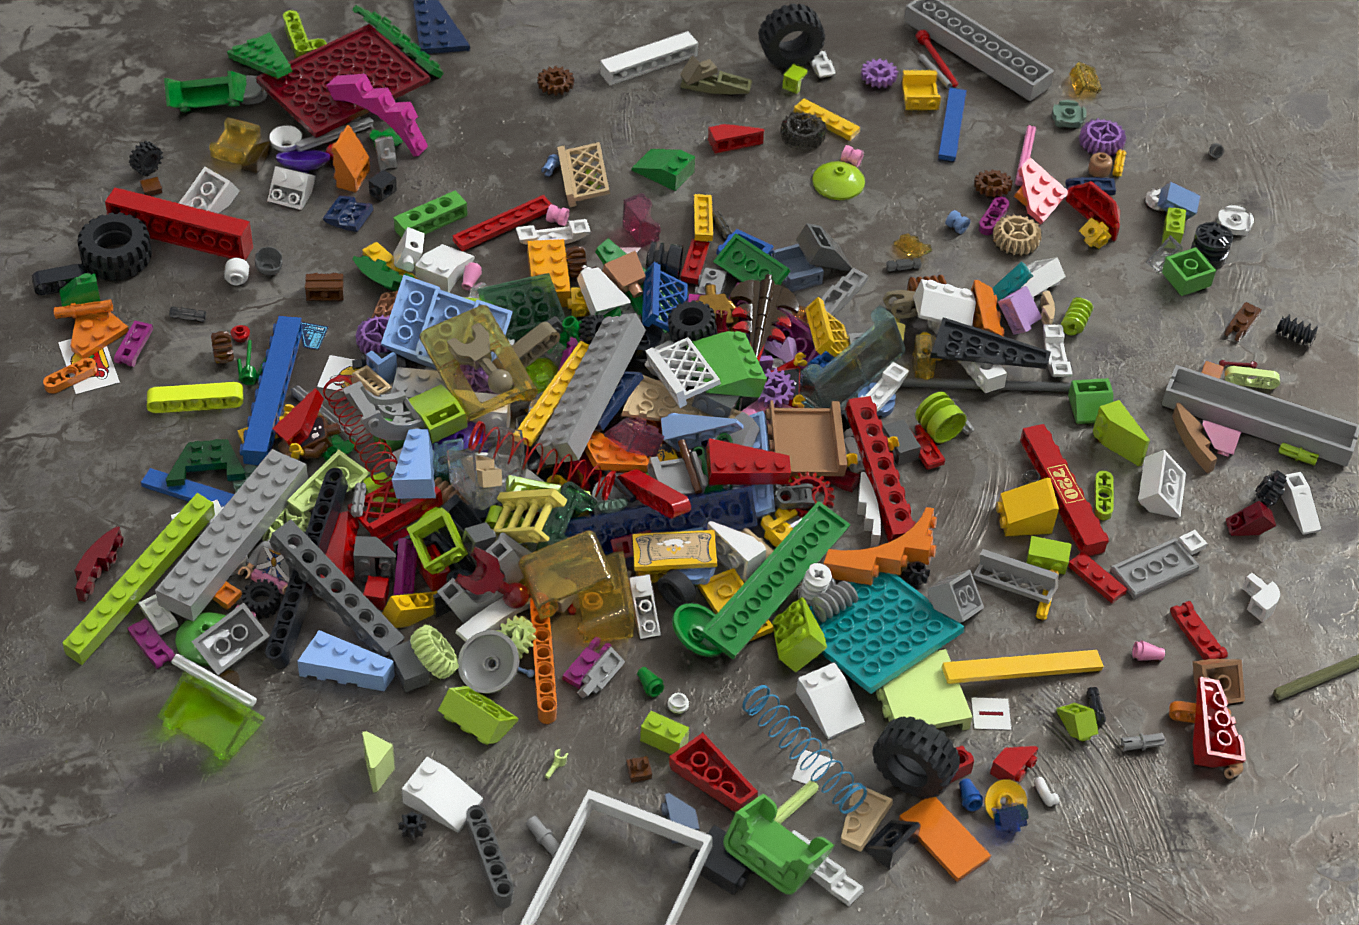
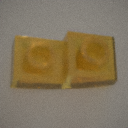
M903 234L900 236V239L894 241V245L898 249L915 258H920L932 252L931 245L919 242L918 236Z

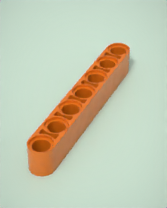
M537 593L530 598V621L533 623L532 627L536 629V632L533 633L536 639L532 640L534 645L532 648L537 716L541 723L551 724L557 717V698L549 600L546 595Z

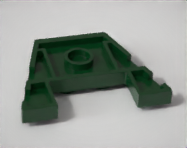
M228 439L188 442L168 474L166 484L167 487L185 485L186 472L227 469L228 481L246 480V475Z

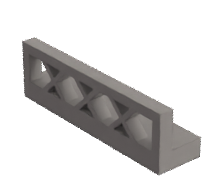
M983 549L980 553V564L973 574V579L1049 604L1058 588L1059 574ZM985 569L991 571L992 575L985 576L981 572ZM1006 576L1009 577L1011 581L1003 582L1000 581L999 578ZM1027 583L1030 587L1021 588L1018 584ZM1045 589L1049 592L1047 596L1039 594L1037 591Z

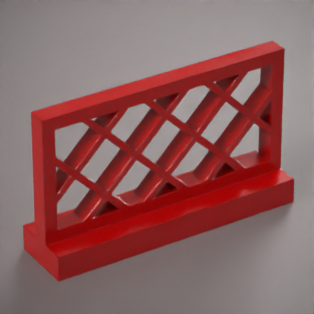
M391 481L365 495L364 506H367V510L363 511L361 517L356 516L355 518L370 532L371 537H377L381 540L422 517L429 510L443 505L441 490L437 486L435 487L436 498H409L412 500L406 504H402V499H398L397 503L387 502L388 497L396 498L395 492H390L394 488ZM376 497H384L383 502L373 501V499ZM352 503L349 504V505H347L348 510H349L350 512H351V507H352V505H353ZM371 507H380V513L370 512ZM385 508L395 509L390 513H384ZM368 517L378 518L370 524L367 521Z

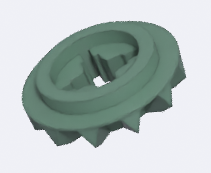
M625 498L605 500L596 504V510L601 511V513L623 510L628 505V501Z

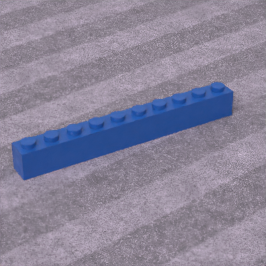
M279 316L277 323L273 325V336H270L269 341L270 349L266 350L267 361L263 362V375L259 376V389L255 390L256 401L252 402L251 405L252 416H248V430L244 431V444L240 445V456H243L244 464L259 465L272 450L276 435L272 428L276 426L281 416L303 332L301 318Z

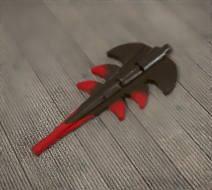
M770 274L765 275V279L761 281L746 280L734 287L730 295L731 300H744L751 303L742 304L733 310L732 317H744L750 321H741L734 325L732 330L734 332L740 331L750 334V345L758 361H760L767 338L777 339L782 342L786 339L783 332L779 328L772 326V324L781 325L788 329L792 326L788 316L778 310V308L787 309L794 313L799 311L795 295L788 288L776 285L772 280L773 276Z

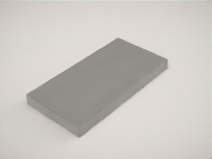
M1174 538L1111 566L1110 571L1127 588V592L1132 598L1135 599L1199 570L1200 565L1177 538Z

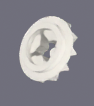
M1152 189L1151 192H1147L1145 198L1147 205L1155 210L1164 211V209L1157 206L1161 189Z

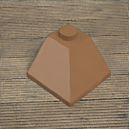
M1207 659L1192 661L1196 688L1199 677L1219 680L1228 704L1245 701L1242 660Z

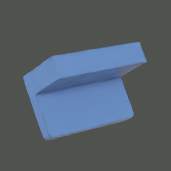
M373 351L367 353V365L389 385L392 384L397 371L396 354L392 352L381 359Z

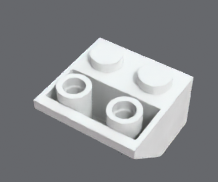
M275 166L267 201L302 210L312 194L315 176Z

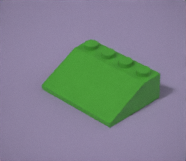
M727 331L692 341L721 382V384L706 390V393L760 398L767 378L745 333ZM701 367L696 368V371L703 372L704 370ZM704 378L703 382H709L713 379Z

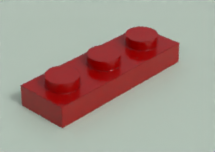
M691 240L680 281L698 284L710 242Z
M1081 552L1069 561L1068 567L1112 604L1126 594L1127 588L1084 552Z

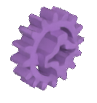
M879 58L877 61L875 59H872V62L866 61V64H863L861 76L862 80H866V84H872L871 87L876 85L878 88L881 86L887 88V85L892 86L893 82H896L898 71H896L897 67L893 66V63L888 64L887 60L883 62Z
M777 368L774 369V372L767 369L765 374L767 383H765L758 402L764 401V406L766 407L770 404V400H773L774 407L778 405L779 408H782V403L788 405L789 399H793L795 381L790 380V374L785 376L784 370L778 373Z

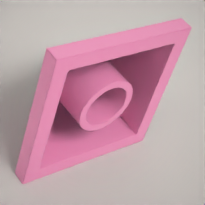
M1203 420L1202 425L1214 448L1218 449L1217 453L1229 457V454H1234L1241 432Z

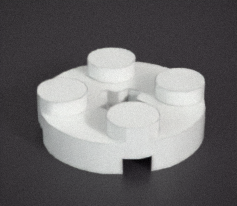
M1227 206L1225 210L1221 209L1219 211L1217 223L1226 226L1233 235L1246 236L1252 228L1254 218L1251 213L1250 215L1246 213V209L1243 207Z

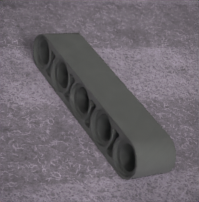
M472 805L466 812L469 835L495 905L500 908H507L514 901V887L485 808L481 805ZM499 873V874H501V875H499V876H494L493 874ZM501 892H506V893H508V894H506V895H501V894H499V893H501Z

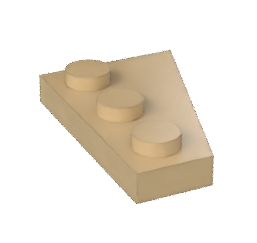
M866 788L867 796L863 803L857 809L847 814L841 836L842 844L860 852L893 805L892 798ZM863 789L857 790L852 794L849 809L861 799Z

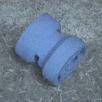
M953 210L948 215L945 224L950 228H955L957 233L963 234L970 225V219L965 216L962 217L961 213Z

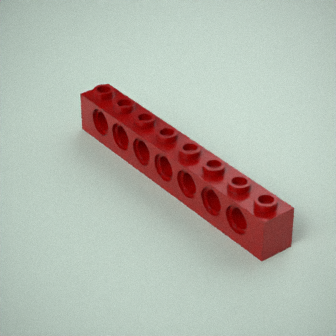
M871 396L848 399L845 407L848 421L866 475L873 487L878 502L879 513L888 542H891L913 528L916 522L912 520L911 507L905 499V489L899 482V471L894 467V457L889 452L888 439L883 434V425L881 419H878L876 404L873 403Z

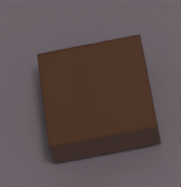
M158 177L140 181L144 195L151 196L163 193Z

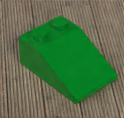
M650 149L632 167V171L676 191L694 173L695 156L680 149Z

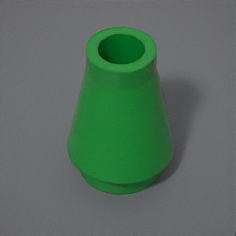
M642 667L638 670L637 676L646 694L652 697L660 695L664 690L663 680L652 673L647 667Z

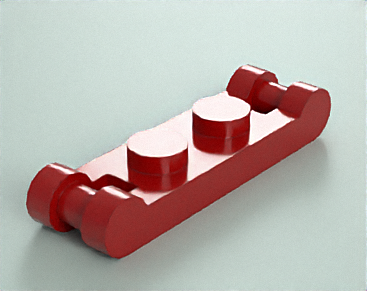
M1186 601L1181 606L1176 605L1170 608L1172 617L1203 660L1226 659L1228 657L1225 647H1221L1198 616L1191 601Z

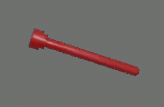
M927 30L918 31L915 36L917 41L925 45L946 78L952 83V87H957V80L931 44L930 35Z

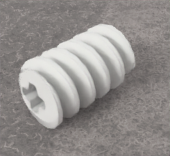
M814 563L810 565L805 573L797 595L799 599L803 597L809 606L812 605V599L825 592L829 586L832 575L827 566Z

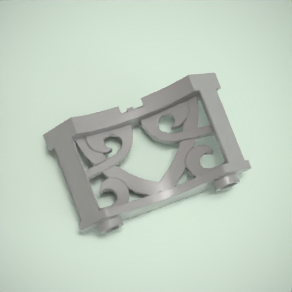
M361 381L342 389L350 404L363 415L361 421L365 428L378 438L405 440L408 430L425 429L422 419L411 405L403 390L377 397L367 391Z

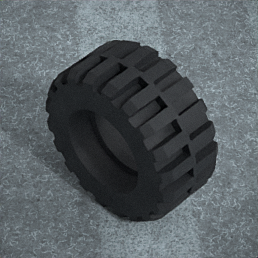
M792 3L789 6L783 5L779 9L776 8L772 14H768L765 17L766 20H763L760 25L758 38L764 54L771 64H775L779 68L783 66L784 69H789L793 64L797 66L807 65V62L813 61L815 56L819 55L820 49L825 44L826 35L818 15L809 6L805 7L803 4L796 5ZM802 31L797 38L782 42V39L788 34Z
M108 213L109 215H99L98 218L91 219L89 224L86 223L78 234L77 244L80 258L87 272L95 274L96 277L99 276L102 280L110 279L111 281H116V279L125 280L129 276L133 277L137 272L144 270L152 256L150 237L146 225L130 214ZM115 244H123V245H124V246H122V247L115 248V249H106V247H108V246H110V245H115Z
M910 716L891 720L875 742L872 750L876 768L879 772L883 773V777L889 780L894 787L902 789V792L910 793L914 797L933 798L942 794L957 773L960 765L958 750L956 747H953V742L946 737L943 731H939L936 729V726L926 723L925 720H917L915 717Z

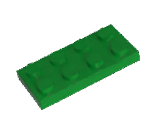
M736 233L713 261L715 265L741 282L746 280L761 281L765 279V275L770 274L773 276L772 280L775 284L780 285L791 272L788 267Z

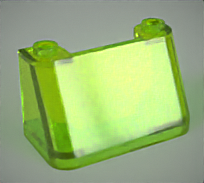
M185 671L157 716L164 721L162 723L163 726L172 731L176 727L215 750L213 755L224 761L226 758L232 759L266 718Z

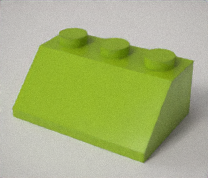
M468 686L449 688L438 709L439 712L444 714L446 720L456 722L463 731L477 736L478 741L486 745L499 742L519 720L518 717Z

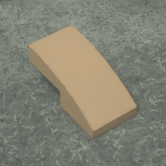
M1050 291L1042 292L1040 301L1042 308V318L1040 320L1043 325H1052L1055 315L1054 300Z

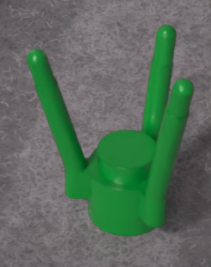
M248 340L246 366L243 369L241 359H237L238 380L244 385L255 384L256 381H259V376L262 373L263 362L258 372L254 366L250 365L251 340Z

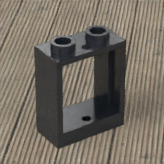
M457 493L441 506L451 515L461 540L465 528L483 523ZM445 525L438 529L452 547H456L447 526Z

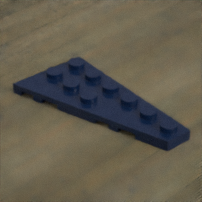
M413 0L421 52L424 51L429 54L470 51L469 43L439 0Z

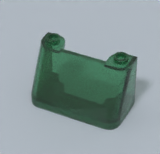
M566 482L560 486L558 492L567 499L564 507L552 508L542 529V532L549 537V541L538 542L534 554L550 565L548 572L555 573L573 562L576 554L570 552L568 545L571 540L563 534L570 525L571 520L587 510L592 511L598 500L573 482Z

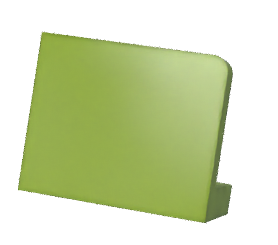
M793 64L783 76L782 88L798 94L801 88V80L805 77L808 70Z

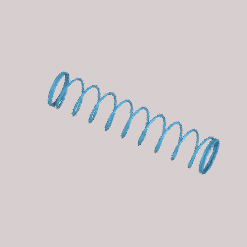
M761 685L751 690L742 703V709L748 712L749 716L755 715L764 707L769 696L775 697L778 700V706L766 711L760 717L758 726L768 724L776 715L779 707L786 708L788 710V717L775 723L769 730L768 736L774 737L778 735L787 725L789 718H796L799 727L791 730L781 739L779 748L788 746L796 738L800 729H806L809 732V739L796 745L792 749L789 758L795 759L799 757L807 748L810 740H817L820 744V749L811 753L803 760L800 770H806L814 764L821 751H828L831 756L830 761L822 764L813 772L811 781L820 779L827 772L832 762H838L841 765V772L828 779L822 786L821 792L830 791L838 783L842 774H850L852 776V784L841 789L834 796L832 803L838 804L840 802L839 811L842 814H848L857 809L867 796V789L864 785L854 783V775L851 772H843V764L840 761H832V752L827 749H821V741L817 738H811V731L808 728L800 727V719L790 716L789 708L780 705L779 698L776 695H770V688L767 685ZM767 688L765 696L756 700L749 709H745L746 702L756 691ZM763 699L757 706L752 708L758 701ZM777 708L774 715L766 723L760 725L761 719L768 712ZM787 719L781 730L771 736L770 732L778 723ZM797 730L792 740L781 747L780 745L786 736ZM808 741L798 755L791 757V754L798 746ZM818 752L813 762L802 769L804 762ZM829 764L823 774L815 780L812 779L820 768ZM839 775L837 781L828 790L823 791L825 785ZM850 787L844 797H842L839 801L834 802L835 798L843 790ZM863 789L861 799L850 809L842 811L843 804L847 798L857 790Z

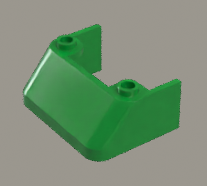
M227 71L228 76L188 81L164 78L166 105L179 109L180 112H188L190 108L229 104L230 107L240 106L239 103L243 102L247 84L246 75Z

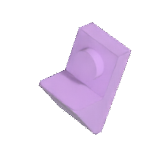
M787 337L783 345L775 340L772 342L766 340L764 346L766 350L786 363L793 360L798 353L795 339Z

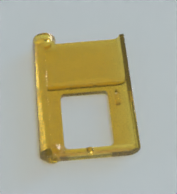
M478 306L429 327L420 333L419 339L449 392L457 399L464 410L467 422L519 399L524 402H530L536 398L538 394L536 386L488 306ZM480 323L489 333L490 351L496 354L503 368L510 373L513 385L515 386L514 389L485 402L478 400L460 369L462 364L455 360L447 345V341L452 338H456L463 344L472 343L475 340L472 335V326Z

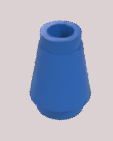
M962 779L959 782L963 807L968 811L980 809L983 805V796L971 779Z

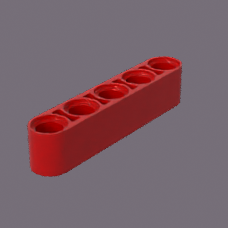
M638 469L631 470L617 477L637 497L636 500L670 519L691 510L690 501L684 494Z

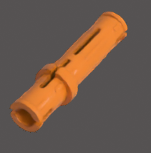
M111 299L84 304L71 303L69 306L54 307L55 319L78 318V316L112 312L113 303Z

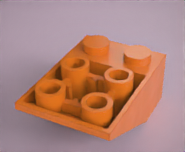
M347 125L344 131H341L337 142L332 146V153L334 154L333 166H335L334 179L336 180L337 188L357 192L370 171V161L367 152L352 128Z

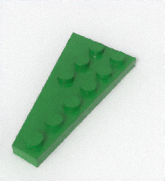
M355 4L352 11L363 16L367 23L376 27L378 32L393 44L401 47L402 51L416 59L415 61L429 73L439 78L442 77L444 72L440 69V65L434 60L431 61V57L427 53L421 52L420 46L414 42L411 43L410 37L401 34L402 30L395 25L392 26L390 19L385 16L382 18L377 12L373 11L371 13Z

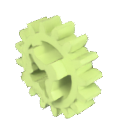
M514 616L513 621L508 618L507 624L501 623L502 629L496 631L507 635L515 643L519 658L522 659V653L528 654V647L534 646L531 641L536 639V636L533 635L536 629L532 627L533 623L523 616L520 618Z

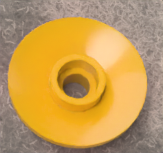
M999 780L993 783L987 790L985 808L989 816L996 822L1003 824L1014 823L1026 811L1027 796L1024 789L1015 781ZM1003 797L1006 798L1005 805H1001L1000 800Z

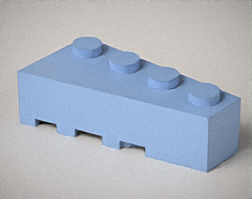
M428 429L408 430L392 477L396 499L436 498L433 449Z
M320 630L297 661L299 676L307 677V675L324 681L332 679L337 680L341 684L354 683L357 684V687L385 691L395 676L394 661Z

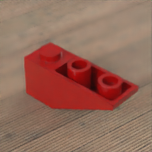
M315 388L272 429L289 447L293 443L301 445L310 435L324 398Z

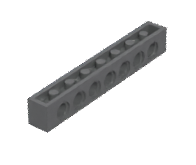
M291 519L272 533L269 541L272 549L275 552H279L284 557L285 562L299 573L300 578L313 587L315 594L322 597L327 602L328 607L341 617L343 623L356 632L358 639L365 642L370 647L371 652L387 658L389 656L388 648L403 643L405 637ZM289 545H294L297 548H291ZM303 559H307L311 563H305ZM317 574H322L325 578H320ZM331 589H336L339 593H335ZM345 604H351L354 608H349ZM360 618L367 620L368 623L361 622ZM374 633L380 634L382 638L376 637Z

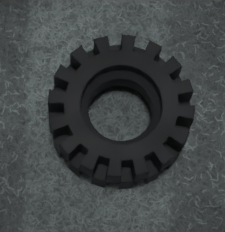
M144 141V143H139L140 146L136 145L135 150L132 149L131 152L133 154L129 155L130 167L143 176H148L150 172H155V168H159L158 164L161 165L162 161L160 160L163 159V152L150 141Z
M603 315L588 316L581 320L582 323L579 324L581 336L579 337L583 339L582 342L591 344L604 320Z
M257 579V583L251 581L250 586L247 584L245 590H242V602L251 612H255L258 615V619H262V615L268 618L269 613L273 616L275 610H279L281 605L278 586H274V582L270 581L268 584L267 579H264V582H261V579ZM258 596L269 597L264 602L253 601Z

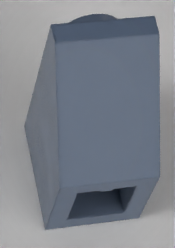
M670 793L665 794V802L661 803L662 815L666 816L670 821L699 831L695 809Z

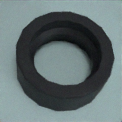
M671 569L658 580L657 586L660 594L673 608L677 609L679 606L691 603L696 599L697 593L694 585L681 571Z

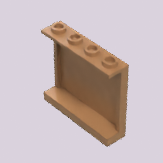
M770 400L769 408L765 410L766 420H769L767 432L771 439L769 440V451L790 455V476H798L799 472L802 476H805L807 471L809 476H813L815 472L817 476H844L847 468L840 401H832L830 408H774L773 400Z

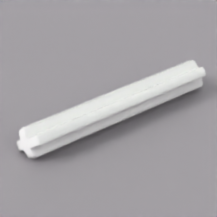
M176 654L172 659V664L243 705L249 708L254 707L257 700L250 694L179 654Z

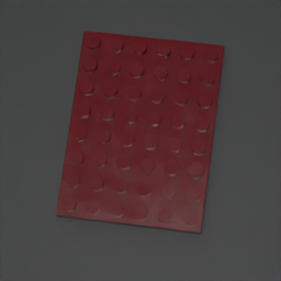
M370 24L289 61L292 72L277 79L264 73L256 77V83L315 138L370 112L368 109L355 103L333 99L326 85L336 76L366 74L373 89L388 88L394 100L430 82V76Z

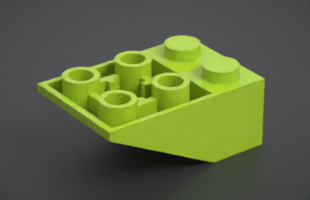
M442 384L408 399L422 419L425 429H428L432 443L468 427L464 410L457 399Z
M803 597L793 602L788 609L778 614L772 621L779 659L795 672L799 671L827 648L825 636Z

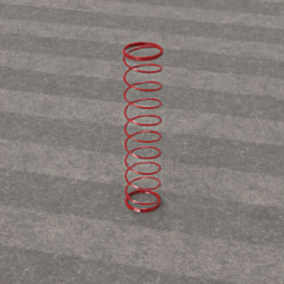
M344 376L332 378L323 388V395L327 399L329 406L334 408L333 412L339 417V423L344 426V432L349 435V441L355 444L354 449L357 453H360V460L365 463V469L371 472L372 481L380 486L391 482L380 483L389 479L395 470L384 480H375L373 474L384 469L390 462H395L397 466V458L392 454V450L387 445L385 439H383L384 443L380 442L381 438H379L378 442L365 446L361 452L356 449V445L367 442L373 435L371 433L365 434L355 443L351 440V436L362 433L366 428L359 433L352 434L355 429L364 425L357 426L350 433L346 431L345 427L357 424L361 418L357 422L347 425L351 419L359 416L363 417V415L350 418L345 425L341 423L340 418L352 415L357 409L346 416H341L346 410L354 408L353 406L343 410L340 416L337 415L335 409L343 408L350 402L342 407H336L339 402L347 399L346 396L336 400L331 399L334 393L342 389L333 392L329 398L326 396L325 391L333 382L345 381L352 385V382ZM330 402H337V404L333 407ZM371 435L366 441L357 443L362 437ZM373 444H377V445H376L373 449H371L370 451H368V452H363L364 449L367 448L368 446L373 445ZM378 444L385 445L383 452L371 455L366 461L362 459V454L373 451ZM382 453L379 457L381 458L384 453L390 454V459L380 461L374 466L372 471L367 468V463H372L379 459L368 462L374 455ZM388 462L383 468L376 470L379 465Z
M478 421L474 426L468 442V450L473 451L476 448L483 431V426V439L478 454L481 453L482 447L490 433L497 429L498 441L493 459H495L504 439L509 434H512V448L507 464L510 463L519 444L525 439L527 441V451L522 470H524L534 449L541 445V459L536 475L539 474L545 460L554 450L556 451V461L551 481H553L564 459L570 456V470L566 486H568L579 464L584 461L585 472L580 492H582L595 468L599 467L600 474L595 498L604 482L605 485L601 499L605 501L608 498L615 481L616 471H610L600 485V465L595 466L586 478L587 463L584 459L576 465L571 473V454H567L557 466L558 452L555 448L550 450L542 461L543 446L541 443L535 445L528 455L529 442L527 438L521 439L514 448V435L512 432L506 434L499 444L500 431L498 427L492 428L485 437L486 429L484 422ZM478 427H479L477 437H476V439H475V441H474V443H473L474 436H475L476 431H477V429H478Z

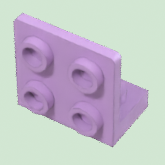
M1027 286L998 301L1013 335L1027 332L1031 329L1030 325L1042 318Z

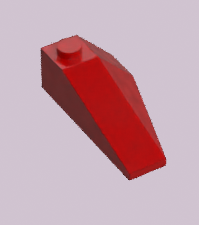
M1199 677L1197 685L1193 736L1194 764L1215 768L1244 763L1246 761L1244 741L1242 736L1238 735L1235 728V718L1231 717L1228 711V701L1220 681L1205 677Z

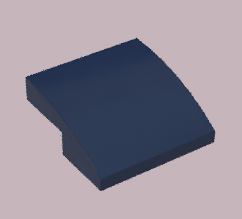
M339 196L325 214L323 220L335 227L358 232L374 208L370 203H357L355 197Z

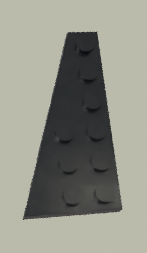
M943 317L930 358L1046 369L1051 351Z

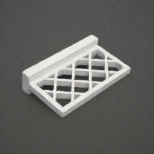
M689 337L656 352L653 348L645 350L649 365L680 408L687 405L686 399L721 384L718 376ZM686 345L689 346L687 350H679ZM666 354H671L670 358L661 357ZM676 355L684 356L682 360L675 359ZM689 356L696 357L695 361H689L687 359ZM672 364L679 365L677 369L670 368ZM684 366H692L690 370H682ZM697 367L704 368L703 372L695 370ZM679 375L687 376L685 380L678 379ZM692 376L700 377L698 381L690 380ZM704 378L713 379L709 382H703ZM687 386H695L694 389L685 390Z

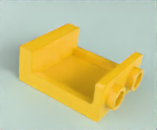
M903 70L901 85L906 110H939L941 95H938L936 70Z

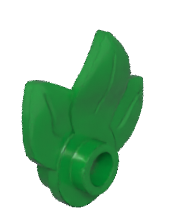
M391 127L383 132L373 129L370 133V139L374 142L375 148V140L381 137L392 136L394 146L404 142L399 135L395 134Z
M334 435L332 437L333 446L327 448V451L321 457H324L327 462L338 450L347 455L352 452L355 444H352L349 440L344 442L339 435Z

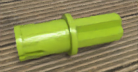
M1281 443L1279 447L1280 454L1294 458L1295 461H1303L1312 466H1315L1319 454L1303 450V447L1298 448L1286 443Z

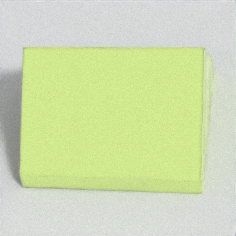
M365 731L362 732L365 760L372 790L377 792L395 769L393 745Z

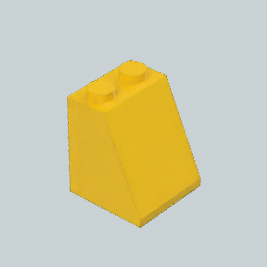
M1045 478L1000 494L999 501L996 502V512L1000 513L1001 529L1004 528L1005 536L1052 534L1059 507L1050 478Z

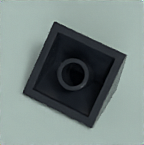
M890 820L863 849L890 870L917 843L921 825L919 822Z

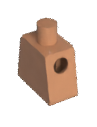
M636 251L604 264L602 272L623 293L630 291L634 298L643 294L640 286L645 280V273Z

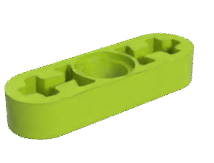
M1099 471L1094 481V515L1100 520H1108L1111 518L1114 509V479L1110 472ZM1099 493H1106L1109 497L1102 498ZM1102 505H1105V512L1101 509Z

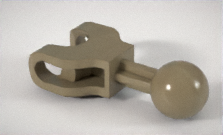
M895 290L889 291L884 295L883 302L891 310L895 318H912L918 314L913 298L916 291ZM891 297H896L898 299L893 301L892 304L889 303V299Z
M480 323L472 326V335L475 338L472 343L463 344L456 338L447 341L448 350L458 363L471 365L475 370L481 367L489 376L488 387L492 392L505 394L511 389L513 379L510 373L503 369H497L491 362L489 333Z

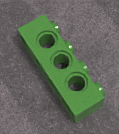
M455 190L395 216L394 229L401 238L407 227L422 232L425 235L466 217L467 202Z

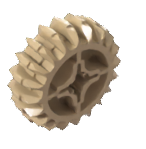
M1013 214L1012 217L1006 215L1005 218L1001 217L993 230V239L996 242V246L1000 247L1001 251L1006 250L1007 254L1013 253V255L1019 254L1022 256L1023 253L1026 255L1029 252L1033 253L1038 248L1042 238L1041 228L1038 227L1037 223H1034V219L1029 220L1028 216L1025 218L1021 217V214L1020 216Z

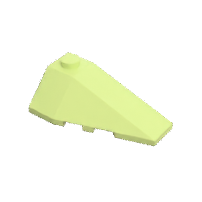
M338 450L287 500V503L302 514L314 509L325 474L329 469L339 468L342 470L349 484L347 492L354 489L356 483H362L369 476L370 472Z

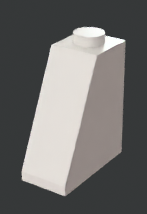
M588 267L580 272L577 281L591 316L605 315L618 307L621 311L627 310L631 303L629 298L598 267L593 269Z

